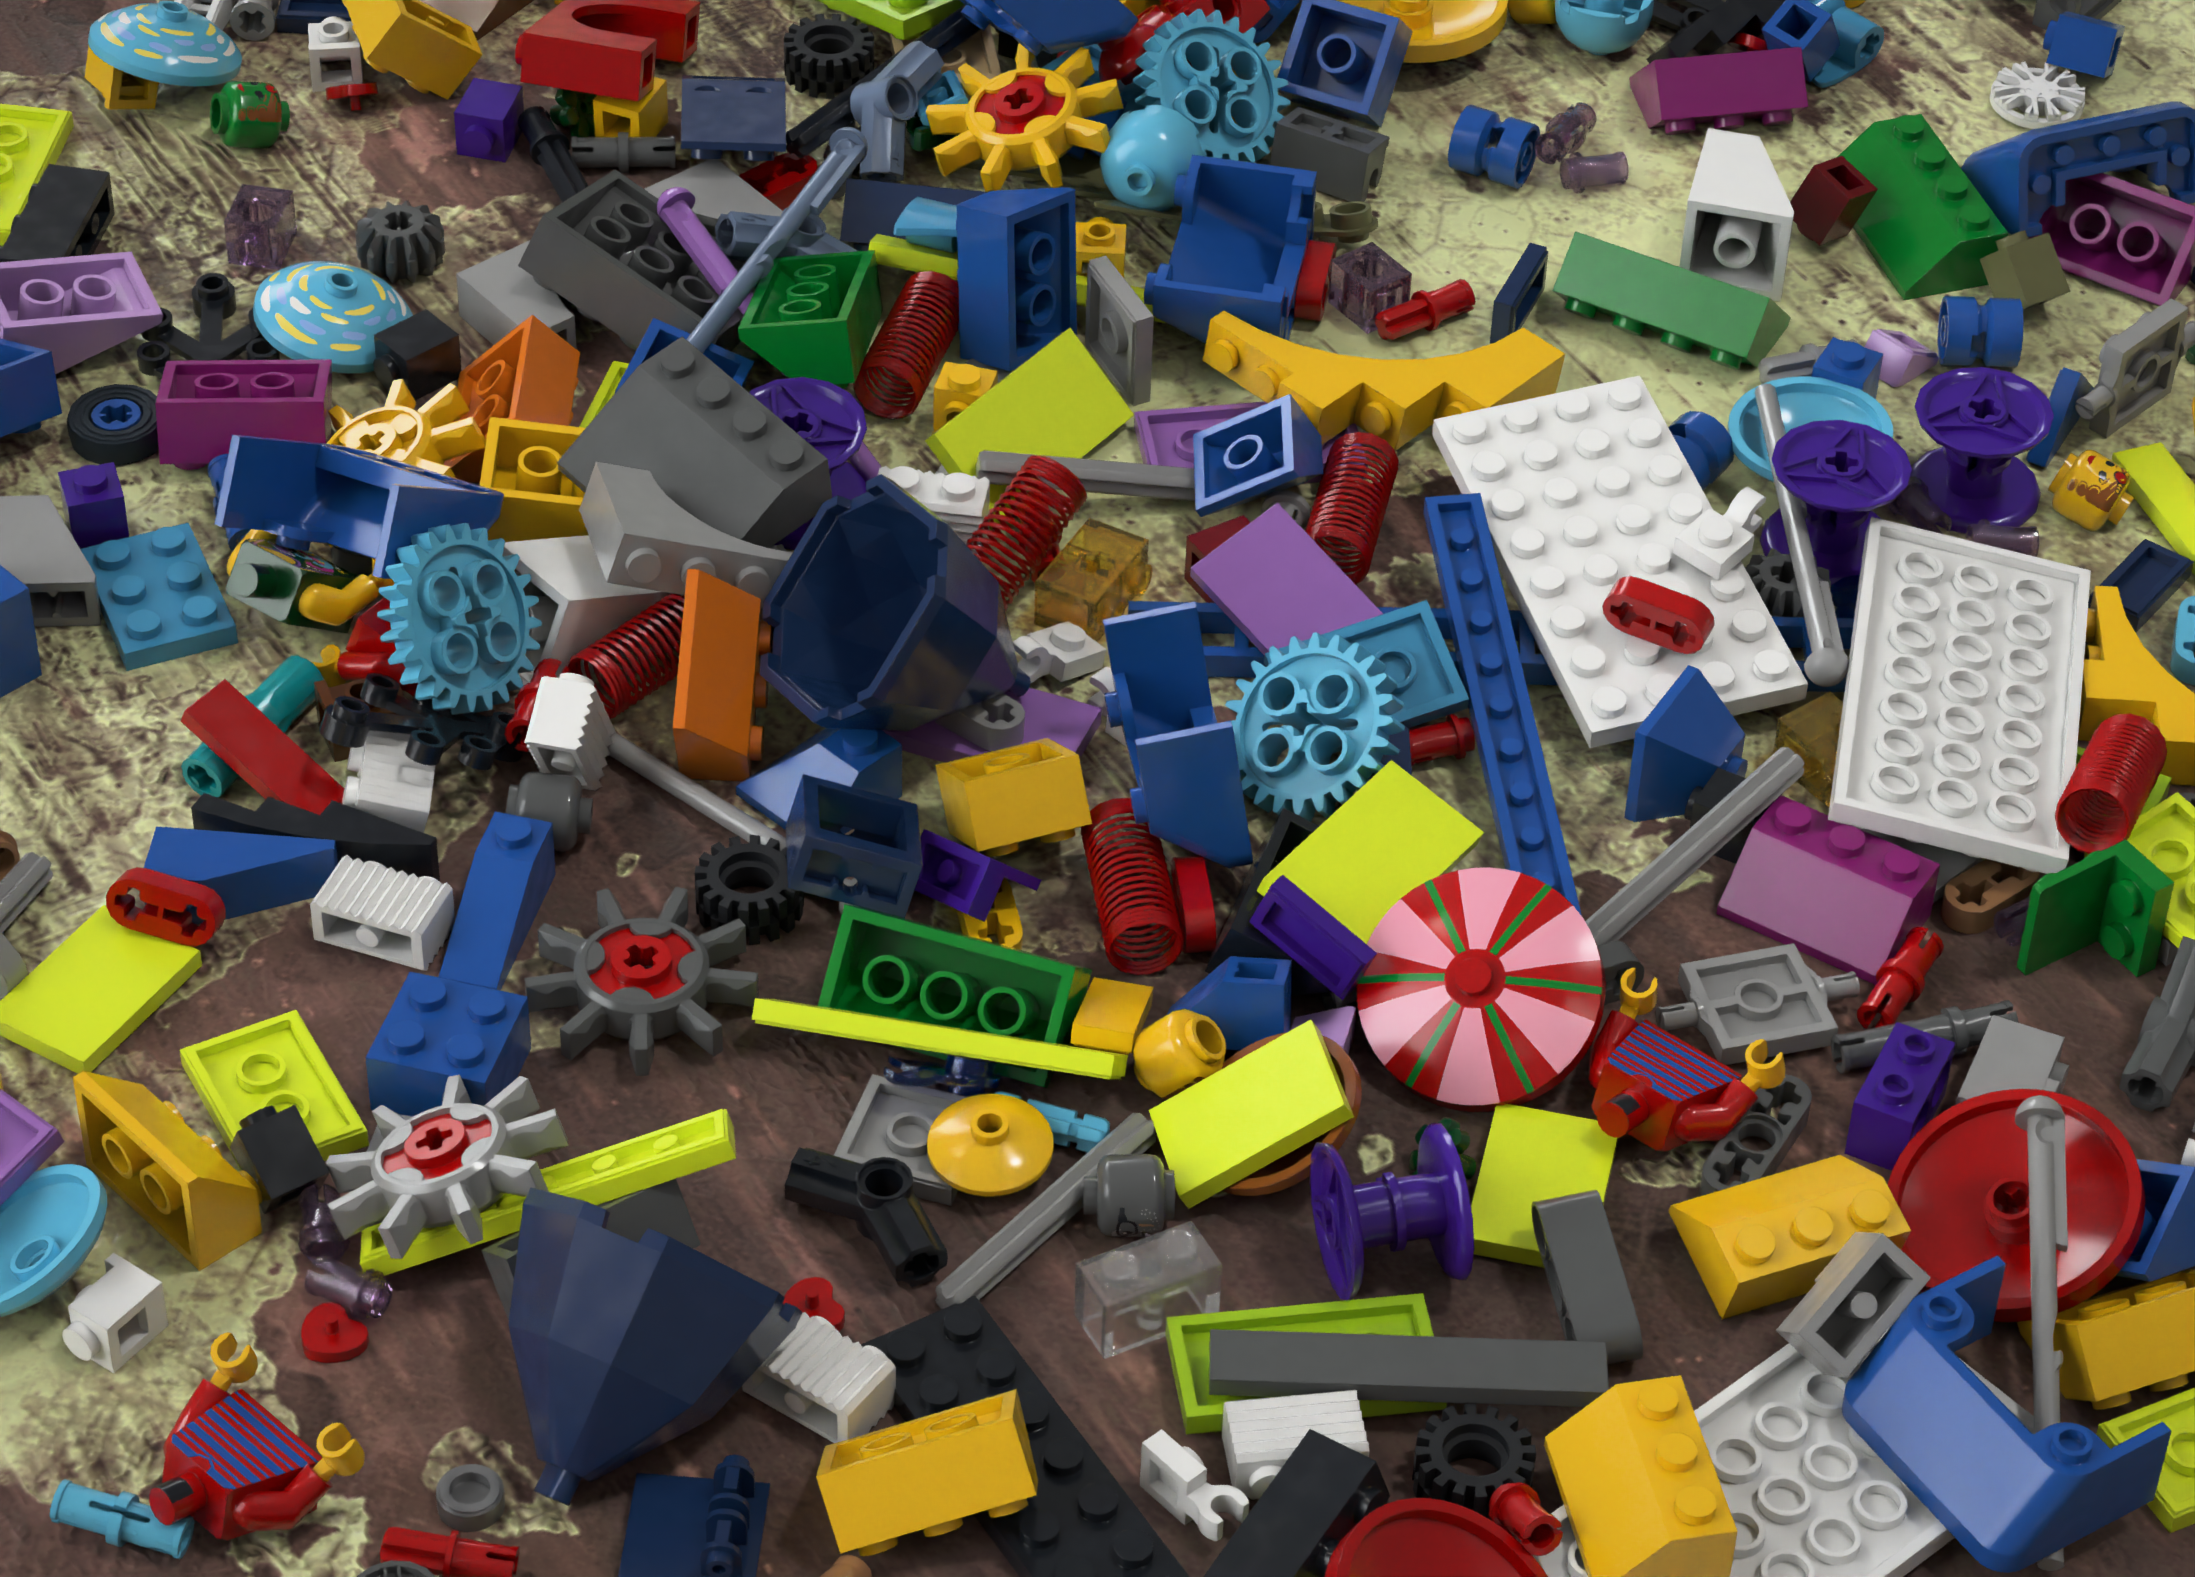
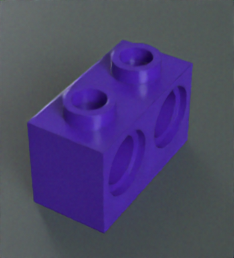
M1896 1022L1854 1100L1844 1154L1892 1171L1898 1157L1908 1142L1921 1128L1933 1119L1945 1096L1955 1042Z

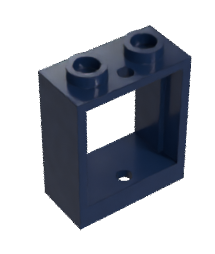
M803 774L786 823L788 888L905 918L923 867L917 804ZM844 826L852 828L854 831L849 835H845L840 829ZM847 877L857 879V883L854 886H847L843 881Z

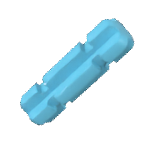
M1000 1091V1092H996V1093H995V1094H1003V1095L1012 1096V1097H1015V1098H1018V1099H1022L1021 1096H1018V1095H1015V1094H1011V1093H1007V1092H1003V1091ZM1028 1099L1027 1103L1039 1110L1048 1121L1053 1133L1054 1144L1069 1147L1070 1142L1077 1143L1076 1150L1088 1153L1110 1132V1122L1105 1118L1086 1113L1084 1118L1081 1119L1077 1118L1078 1112L1075 1110L1033 1099Z

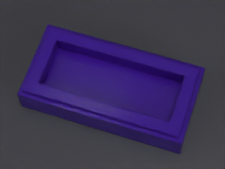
M1284 875L1279 877L1270 886L1249 920L1255 928L1342 1000L1355 989L1377 955L1372 948Z

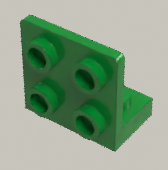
M2126 839L2103 851H2094L2082 861L2057 873L2044 875L2033 885L2030 892V901L2021 937L2017 968L2027 976L2084 947L2098 942L2112 958L2117 959L2136 977L2155 969L2174 882Z

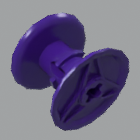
M1957 368L1933 377L1920 389L1915 403V411L1921 428L1941 447L1927 451L1911 465L1912 471L1908 486L1905 489L1909 504L1924 519L1946 530L1970 535L2000 534L2023 525L2036 513L2041 492L2035 474L2015 455L2032 450L2049 434L2054 417L2049 399L2032 382L2011 372L1992 368Z
M806 377L777 379L754 388L749 392L828 459L832 498L839 495L851 500L867 492L866 481L855 467L847 462L859 451L867 431L864 409L851 393L829 381ZM814 517L775 545L782 544L785 549L795 550Z
M1844 420L1813 421L1791 429L1776 442L1772 455V464L1778 481L1794 497L1804 501L1806 504L1807 516L1804 520L1809 533L1813 555L1816 557L1817 567L1829 570L1831 590L1857 589L1859 586L1865 534L1870 518L1881 519L1871 510L1891 503L1907 488L1912 467L1906 451L1889 435L1868 425ZM1780 508L1765 521L1760 536V543L1766 557L1771 548L1776 549L1781 554L1790 553Z
M1442 1123L1429 1124L1424 1130L1418 1148V1174L1396 1178L1392 1172L1382 1173V1177L1376 1178L1375 1182L1357 1185L1352 1184L1345 1162L1335 1147L1329 1143L1316 1142L1311 1153L1310 1163L1311 1205L1315 1231L1330 1283L1341 1300H1352L1361 1287L1364 1271V1249L1389 1245L1390 1251H1402L1405 1249L1407 1241L1429 1238L1438 1263L1450 1278L1467 1280L1472 1271L1474 1255L1471 1204L1459 1154L1451 1135Z

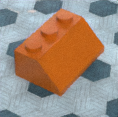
M531 315L460 372L457 388L470 411L458 421L473 417L485 439L487 438L490 417L569 426L573 419L572 404L574 391L579 381L577 371L580 352L534 315ZM485 448L445 460L444 465L451 468L457 479L470 483H480Z
M687 569L673 718V735L679 772L690 779L744 781L751 776L752 761L763 760L764 726H755L756 709L767 708L769 682L760 675L761 655L772 653L773 627L763 621L760 598L699 569Z

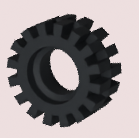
M824 14L815 15V21L812 22L808 17L800 19V26L793 23L789 27V33L785 32L784 71L786 81L789 85L795 84V90L800 93L809 89L810 97L818 98L821 92L826 93V99L835 98V93H842L874 70V35L872 31L868 32V26L865 23L857 25L856 18L849 16L846 21H841V14H832V19H825Z
M750 835V843L741 844L739 836L729 838L728 848H725L720 841L712 845L711 855L704 852L699 858V866L695 867L696 914H699V922L704 928L711 926V930H714L740 918L746 925V936L749 937V945L760 944V935L766 934L769 941L772 942L780 939L779 928L789 933L795 928V920H801L804 907V892L788 888L787 850L785 847L780 851V841L770 838L766 845L760 844L759 835ZM745 886H757L766 889L750 894L733 891Z
M1476 1403L1465 1404L1463 1415H1458L1454 1406L1443 1409L1442 1421L1433 1414L1426 1421L1425 1430L1420 1428L1417 1435L1412 1475L1415 1497L1432 1498L1455 1503L1490 1519L1489 1502L1492 1494L1498 1487L1506 1483L1521 1482L1528 1484L1532 1488L1536 1460L1535 1444L1531 1445L1532 1435L1526 1427L1517 1431L1519 1419L1510 1413L1503 1421L1498 1420L1499 1408L1489 1405L1485 1415L1476 1414ZM1475 1458L1492 1464L1498 1471L1489 1475L1473 1476L1459 1472L1450 1463L1459 1459Z

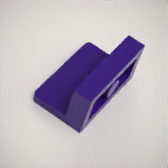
M926 829L921 834L923 867L915 891L984 922L1004 877L1036 891L1042 881Z

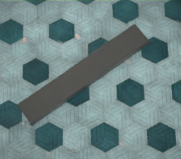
M1210 1329L1209 1395L1281 1397L1357 1390L1358 1400L1586 1407L1609 1390L1606 1342Z

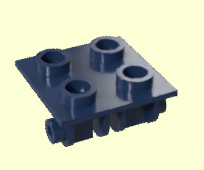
M741 1455L726 1456L723 1462L716 1466L714 1479L637 1473L618 1577H757L770 1483L755 1482V1473L750 1467L748 1459Z

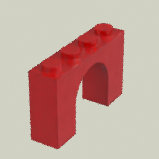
M564 0L519 36L516 44L515 60L518 65H521L520 82L639 102L654 87L655 59L683 63L697 50L700 2L691 0Z

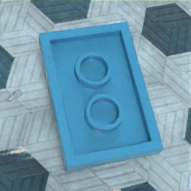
M189 523L163 527L156 531L119 540H109L98 545L81 548L82 553L96 574L100 610L126 671L238 643L235 622Z
M1427 600L1322 634L1329 642L1335 634L1343 637L1351 645L1357 642L1370 652V656H1375L1386 665L1383 673L1389 675L1398 684L1390 694L1404 703V707L1390 715V717L1396 719L1404 726L1411 728L1468 709L1469 697ZM1310 639L1304 640L1302 642H1304L1308 646ZM1289 645L1279 648V650L1284 654H1288ZM1269 652L1265 653L1264 656L1266 667L1272 663ZM1348 689L1339 695L1335 707L1343 703ZM1295 692L1287 696L1282 706L1283 709L1291 703ZM1320 721V725L1327 726L1326 724ZM1357 726L1343 728L1340 730H1354L1357 728ZM1297 729L1298 731L1304 734L1303 729ZM1342 746L1338 747L1333 753L1342 751Z

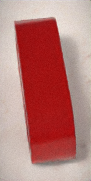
M787 152L776 156L773 161H766L740 174L739 177L783 211L790 206L817 171L818 166L817 161L810 155L798 158L794 153L789 154Z
M1309 240L1297 285L1294 307L1295 318L1322 321L1334 274L1336 243Z
M1633 576L1622 577L1617 580L1602 605L1603 614L1607 621L1616 629L1683 654H1692L1699 651L1715 625L1713 614L1701 601Z
M1173 857L1171 861V886L1184 938L1183 952L1184 954L1213 952L1216 946V921L1204 857Z
M136 867L127 870L111 885L106 895V907L111 917L118 924L128 929L187 946L205 944L222 927L226 918V908L222 898L213 889L148 868ZM132 888L139 890L140 900L147 903L142 909L135 906V897L127 894ZM189 905L197 907V916L204 920L199 926L192 923V914L185 911Z

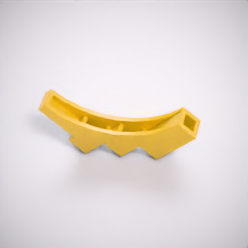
M1222 311L1210 319L1202 361L1266 403L1291 394L1321 435L1322 445L1354 423L1366 432L1386 440L1394 450H1397L1433 425V419L1555 394L1565 353L1523 327L1495 343L1460 354L1427 359H1373L1335 354L1293 343L1259 330L1234 315Z
M2095 585L2091 606L2088 608L2086 642H2088V645L2085 648L2078 740L2090 741L2098 726L2104 720L2114 715L2133 714L2144 717L2157 726L2165 738L2167 756L2160 774L2172 777L2170 784L2195 786V693L2170 675L2142 645L2125 615L2118 587Z

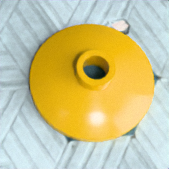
M979 1094L951 1104L934 1120L927 1137L928 1158L935 1173L951 1187L967 1194L983 1197L1009 1195L1032 1185L1047 1170L1054 1151L1053 1133L1043 1114L1031 1104L1003 1094Z

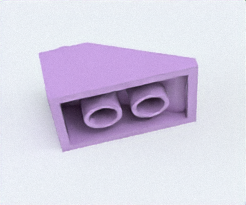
M132 251L0 262V338L52 351L55 374L162 323L163 313Z

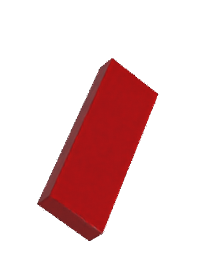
M226 679L184 710L181 722L265 800L267 797H271L318 815L325 810L332 800L342 804L345 788Z

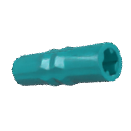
M292 655L286 658L252 693L245 697L281 731L286 733L288 727L316 700L314 682L324 680L318 668L309 660ZM203 742L183 761L181 766L185 781L200 795L206 793L218 798L240 777Z

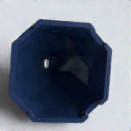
M882 474L866 481L867 492L850 500L837 495L823 502L763 601V620L774 627L772 653L762 655L760 660V675L813 723L824 728L909 731L1000 696L1007 691L1017 696H1023L1028 691L1031 683L1030 677L1018 668L999 582L946 522L892 479Z
M530 1188L523 1203L508 1326L537 1459L546 1463L534 1491L569 1506L581 1479L593 1482L713 1418L796 1328L802 1311L791 1304H783L785 1297L779 1292L667 1235L648 1228L637 1243L606 1230L610 1212L583 1200Z

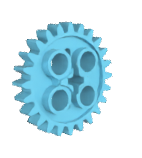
M1197 9L1188 16L1182 12L1154 30L1155 35L1146 40L1142 45L1146 52L1135 61L1144 71L1133 78V83L1145 88V92L1135 99V103L1145 106L1160 105L1178 111L1195 125L1199 132L1197 139L1201 143L1202 152L1206 149L1207 157L1255 163L1269 154V148L1273 146L1276 123L1284 118L1279 112L1290 105L1289 99L1278 95V91L1288 85V80L1275 78L1273 73L1282 64L1281 61H1267L1264 56L1270 48L1269 42L1256 46L1253 43L1256 29L1252 27L1245 33L1239 32V17L1237 16L1223 24L1220 10H1215L1207 17H1205L1202 9Z
M469 523L452 526L447 524L428 528V532L414 534L411 536L412 545L399 547L396 550L401 563L386 566L385 570L395 582L394 585L379 588V593L390 601V609L378 611L377 617L390 622L391 630L380 636V640L385 643H394L396 651L388 659L389 665L403 663L406 668L401 676L400 683L402 685L418 683L415 699L418 701L432 699L433 710L436 711L451 709L452 715L492 710L495 704L507 703L510 701L508 691L520 690L524 686L518 673L530 672L534 669L531 661L525 656L526 652L540 649V644L531 638L529 633L530 629L542 626V621L529 616L528 609L538 603L539 599L533 595L525 596L523 590L531 580V575H516L514 570L518 565L519 555L502 556L505 540L502 538L488 540V530L484 527L470 530Z
M1316 632L1312 634L1308 646L1296 636L1291 637L1288 654H1284L1275 646H1271L1269 653L1272 663L1267 667L1253 660L1250 664L1256 678L1253 682L1238 679L1236 685L1245 693L1242 700L1226 701L1225 706L1237 714L1236 720L1231 722L1243 794L1254 799V804L1268 813L1273 810L1279 816L1282 809L1285 808L1312 822L1315 810L1328 819L1335 812V802L1338 801L1343 805L1352 797L1353 792L1369 781L1368 778L1372 773L1376 774L1384 767L1380 762L1383 755H1398L1400 749L1388 741L1389 735L1400 733L1405 729L1403 724L1390 717V715L1401 710L1404 707V703L1390 694L1398 684L1389 675L1383 673L1386 665L1375 656H1370V652L1357 642L1351 645V643L1337 634L1329 642ZM1348 689L1343 703L1335 707L1339 695ZM1295 692L1291 703L1282 709L1287 696ZM1320 721L1326 724L1327 726L1320 725ZM1270 725H1283L1281 727L1267 729ZM1357 726V728L1354 730H1340L1343 728ZM1297 729H1303L1304 734L1298 731ZM1342 746L1340 756L1330 764L1331 755L1338 747ZM1289 748L1285 760L1277 765L1279 755L1282 751Z

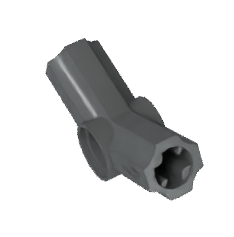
M2185 936L2182 938L2161 996H2155L2148 1009L2139 1034L2138 1046L2126 1064L2119 1089L2130 1098L2131 1105L2152 1112L2155 1108L2169 1107L2190 1066L2195 1068V940Z

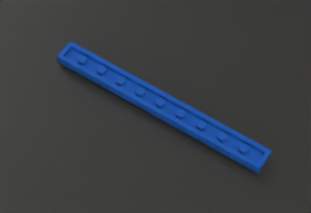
M1481 493L1425 497V522L1462 683L1469 697L1468 709L1505 869L1526 874L1551 886L1562 894L1582 916Z

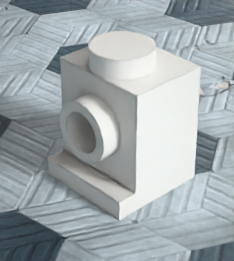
M332 16L324 19L321 23L308 24V48L313 92L325 91L326 88L363 83L361 44L352 29V21H345L343 18ZM351 60V70L322 71V62Z
M112 1253L104 1260L106 1274L94 1284L83 1288L75 1300L68 1306L71 1324L63 1330L62 1337L70 1351L78 1358L85 1361L91 1359L110 1372L115 1373L168 1326L162 1282L117 1254Z

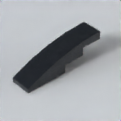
M1726 0L1681 29L1646 60L1651 63L1659 59L1681 58L1693 48L1700 56L1709 55L1724 46L1736 33H1745L1757 37L1763 33L1762 28L1785 0Z
M203 793L191 807L193 826L197 830L336 840L338 863L342 857L348 855L352 860L359 858L363 863L375 861L384 865L387 869L392 867L397 873L403 870L408 876L414 873L418 878L429 876L440 881L436 837L333 800L320 815L271 797H267L260 807L253 811Z

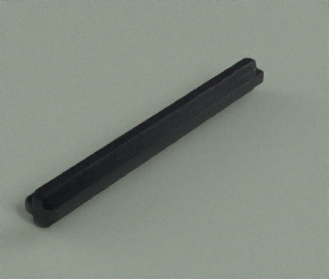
M963 5L913 42L922 41L926 46L936 49L941 58H943L981 29L961 13V10L965 7ZM902 50L787 131L786 151L789 154L794 153L798 158H804L826 143L836 130L848 127L856 121L850 108V97L853 89L861 83L872 81Z

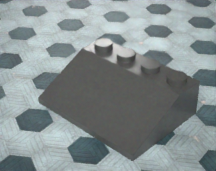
M617 170L611 171L545 213L518 264L520 268L533 276L538 285L547 290L557 292L573 303L583 316L599 321L618 334L622 342L634 350H637L653 318L691 334L719 298V295L666 223L660 220L657 213L658 198ZM729 259L738 272L746 263L743 260ZM759 281L757 282V284H756V285L754 286V288L752 289V292H753V293L755 292V290H756V288H757V286H758V284H759ZM739 309L734 312L712 341L713 344L731 352L741 342L738 327L742 321L743 314Z
M683 336L640 364L557 462L558 469L583 492H586L596 462L648 470L668 497L700 521L730 536L766 548L772 547L815 517L823 502L832 498L828 459Z

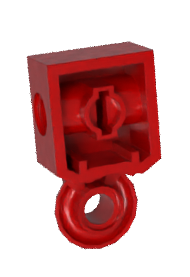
M1159 0L1160 4L1158 6L1157 4L1152 5L1136 16L1139 21L1126 37L1097 44L1102 51L1098 66L1100 82L1116 79V81L1121 80L1124 86L1133 83V78L1144 71L1135 63L1136 59L1146 52L1142 46L1143 43L1155 35L1154 30L1182 12L1188 16L1195 10L1202 9L1205 17H1207L1215 10H1220L1223 24L1237 16L1239 17V32L1245 33L1259 22L1270 10V7L1265 0Z

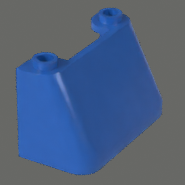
M2171 101L2033 129L1973 152L1965 160L1961 169L2011 235L2024 230L2028 237L2042 235V224L2039 223V220L2043 213L2052 205L2055 207L2065 205L2066 180L2109 171L2126 172L2137 169L2146 174L2147 180L2155 185H2165L2168 189L2169 197L2187 204L2195 203V109L2182 102Z
M1192 155L1187 175L1178 174L1176 179L1174 206L1182 207V220L1169 264L1160 263L1157 273L1148 272L1146 278L1144 304L1152 305L1153 316L1206 344L1210 319L1222 311L1234 315L1259 330L1289 341L1295 320L1294 307L1299 275L1308 242L1313 240L1317 171Z

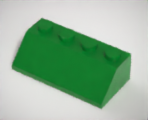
M1922 114L1902 115L1894 119L1874 122L1837 157L1843 156L1878 189L1853 228L1903 300L1989 285L1980 259L1998 251L1995 241L2007 237V230Z
M1576 231L1552 290L1566 301L1564 309L1592 320L1596 312L1614 317L1612 326L1637 336H1642L1644 329L1663 334L1660 341L1662 344L1682 352L1690 353L1693 345L1711 351L1709 360L1735 370H1739L1742 362L1758 368L1759 362L1766 357L1787 329L1791 319L1769 297Z
M875 250L776 257L773 260L774 266L766 277L760 279L738 327L739 339L788 378L806 377L829 381L842 389L848 387L849 383H855L883 311Z
M844 904L818 1006L1069 1045L1072 1024L1086 995L1092 969L886 913ZM897 1046L1045 1088L1048 1087L1055 1073L1052 1070Z

